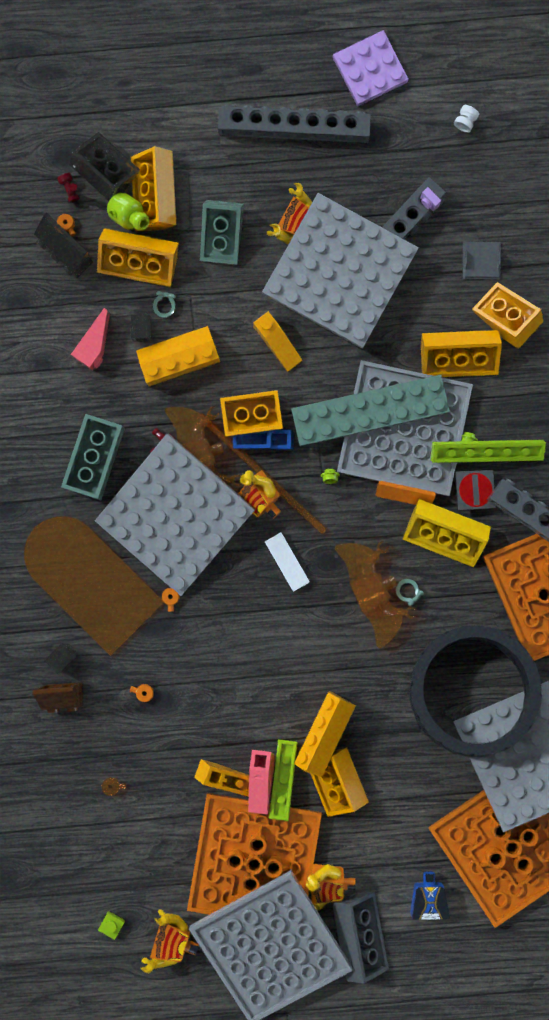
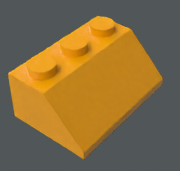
M278 390L220 398L225 437L283 429Z
M347 748L334 751L322 777L311 774L328 817L355 812L369 802Z

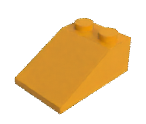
M498 282L472 309L493 330H498L499 335L518 349L544 322L540 308Z

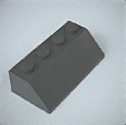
M371 891L345 896L342 901L332 902L340 948L352 966V971L345 974L346 981L364 984L389 970L375 892Z

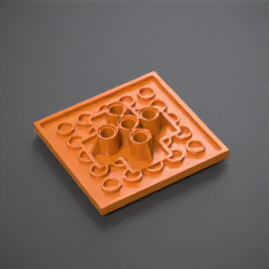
M534 534L483 556V559L519 643L525 647L533 661L549 655V542L538 534ZM542 589L547 592V597L544 600L539 597V592Z
M483 790L428 828L496 928L549 892V813L507 830L502 834H496L500 824ZM526 832H532L530 839H523ZM510 843H515V849L508 851L507 846ZM499 854V860L492 862V855ZM520 860H527L524 867H518Z
M207 793L187 911L210 915L291 870L308 896L309 888L306 883L308 882V877L312 875V864H314L322 812L290 807L289 821L269 819L271 803H269L268 815L248 812V799ZM255 840H261L263 846L256 848L252 843ZM237 856L241 861L238 864H233L230 862V858ZM256 859L260 865L258 867H251L249 862ZM271 863H277L279 868L276 871H272L268 866ZM253 879L257 884L254 887H249L246 885V881Z

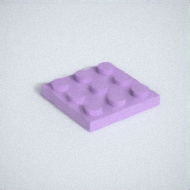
M384 30L333 54V59L357 106L408 82V77Z

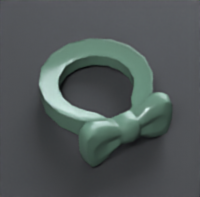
M157 291L158 297L153 302L154 312L160 317L171 316L176 309L174 301L176 294ZM163 297H168L172 304L171 310L166 314L160 313L157 308L158 302Z
M404 579L396 586L398 598L407 602L410 607L424 594L422 590L419 591L418 585L411 579ZM409 583L414 586L416 593L414 598H405L400 594V588L403 584Z

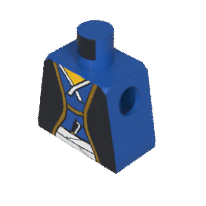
M423 872V882L414 884L410 909L412 920L450 919L444 886L441 882H435L434 872Z

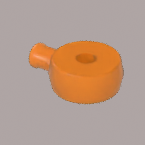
M69 214L60 215L57 219L58 228L63 232H68L71 237L76 234L73 230L75 225L74 218Z
M170 587L163 591L162 601L168 605V612L174 611V605L178 603L180 595Z
M142 684L138 688L133 686L130 688V692L136 693L137 699L141 702H149L154 696L153 688L148 684Z

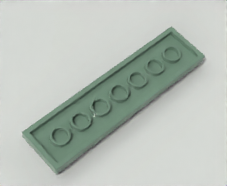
M441 375L291 408L299 446L450 412Z

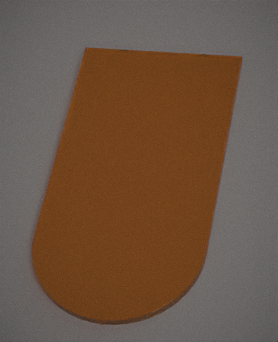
M67 516L49 518L35 526L26 541L24 560L31 577L110 656L163 603L162 599L85 523L78 519Z

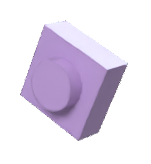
M428 187L422 192L420 197L422 204L427 209L430 208L432 211H435L439 207L441 200Z

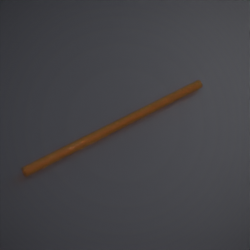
M203 413L199 414L197 418L256 474L262 470L268 479L272 480L280 496L321 534L327 530L242 449H233V441L228 436L225 437V433Z

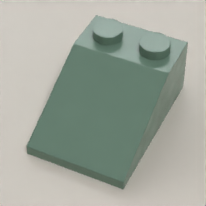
M206 200L203 203L200 261L238 264L243 223V203Z

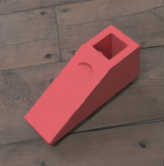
M252 750L249 769L248 812L268 815L276 758L272 752Z

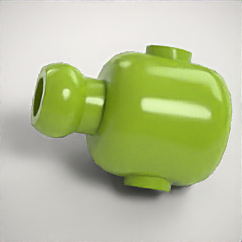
M117 193L109 200L107 213L118 225L127 230L136 229L138 231L145 230L148 227L149 217L144 213L142 204L126 193Z

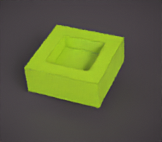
M108 911L98 931L115 940L125 920Z

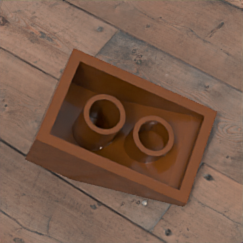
M82 682L42 685L32 690L33 696L41 710H47L48 713L59 712V709L67 708V711H78V707L84 705Z

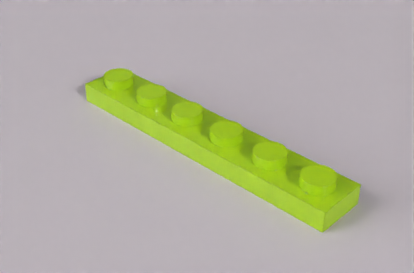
M544 440L432 442L431 461L432 463L544 460L546 442Z

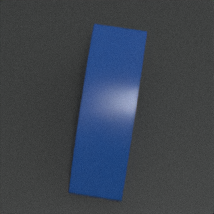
M271 430L234 435L233 449L294 450V431Z

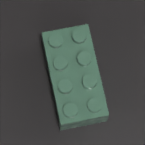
M85 414L61 487L102 500L125 428L122 425Z

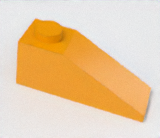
M269 311L253 322L254 329L287 372L303 361Z
M200 760L194 777L200 783L249 797L248 774L217 763Z

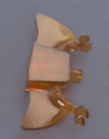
M215 406L209 408L205 417L199 412L185 407L166 408L165 413L176 429L177 441L226 484L231 483L233 486L242 485L234 482V479L241 477V475L228 477V475L220 474L214 466L216 465L214 456L224 453L221 442L210 446L208 439L204 437V429L209 424L208 421L216 419L220 413L218 412L217 415L211 414L210 411Z
M384 540L378 543L376 551L355 543L336 545V552L348 568L349 578L351 579L349 583L360 609L364 615L366 614L374 628L376 645L378 648H382L397 634L403 616H407L410 619L417 617L409 615V610H416L415 607L403 610V608L394 607L389 602L390 595L387 590L397 586L394 577L390 576L382 579L381 574L376 573L375 564L380 558L379 555L386 553L389 546L385 550L380 548Z

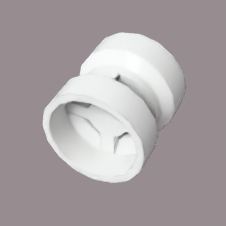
M463 105L460 110V116L456 118L454 125L463 132H470L473 122L479 116V112L471 106Z

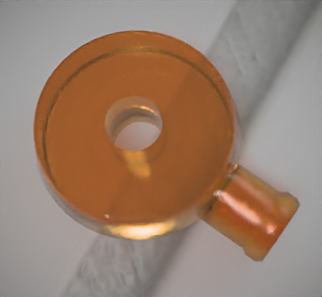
M113 777L106 778L102 783V791L108 796L117 794L119 789L126 790V783L119 784L118 780Z

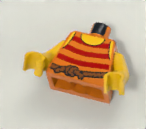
M294 183L297 187L296 191L289 188V192L297 196L292 198L279 224L269 225L273 227L274 232L267 231L268 236H276L277 239L285 244L290 243L312 204L311 199L303 191L300 183Z
M250 470L246 471L240 479L244 487L238 494L256 509L252 513L253 515L260 517L267 512L274 519L281 512L274 504L280 497V493L274 487L272 480L268 479L262 470L255 475Z
M312 864V875L308 877V882L306 883L311 891L312 904L319 911L327 903L342 901L344 890H355L356 888L355 878H344V869L342 867L329 864Z
M163 910L158 911L162 917L159 919L155 918V921L160 926L150 955L152 959L151 961L148 958L142 959V962L147 964L146 967H141L145 973H150L153 969L182 962L184 952L196 955L199 944L188 940L190 930L179 915L165 913Z

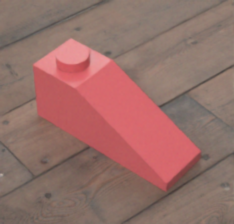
M105 308L71 353L76 360L92 371L94 368H98L103 361L102 357L110 313Z

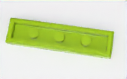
M278 740L269 819L289 821L294 763L297 750V742Z

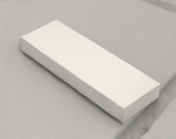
M282 533L265 541L293 592L310 582Z

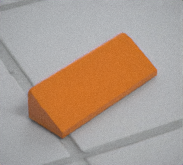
M379 481L375 495L385 499L416 505L419 499L433 504L436 493Z

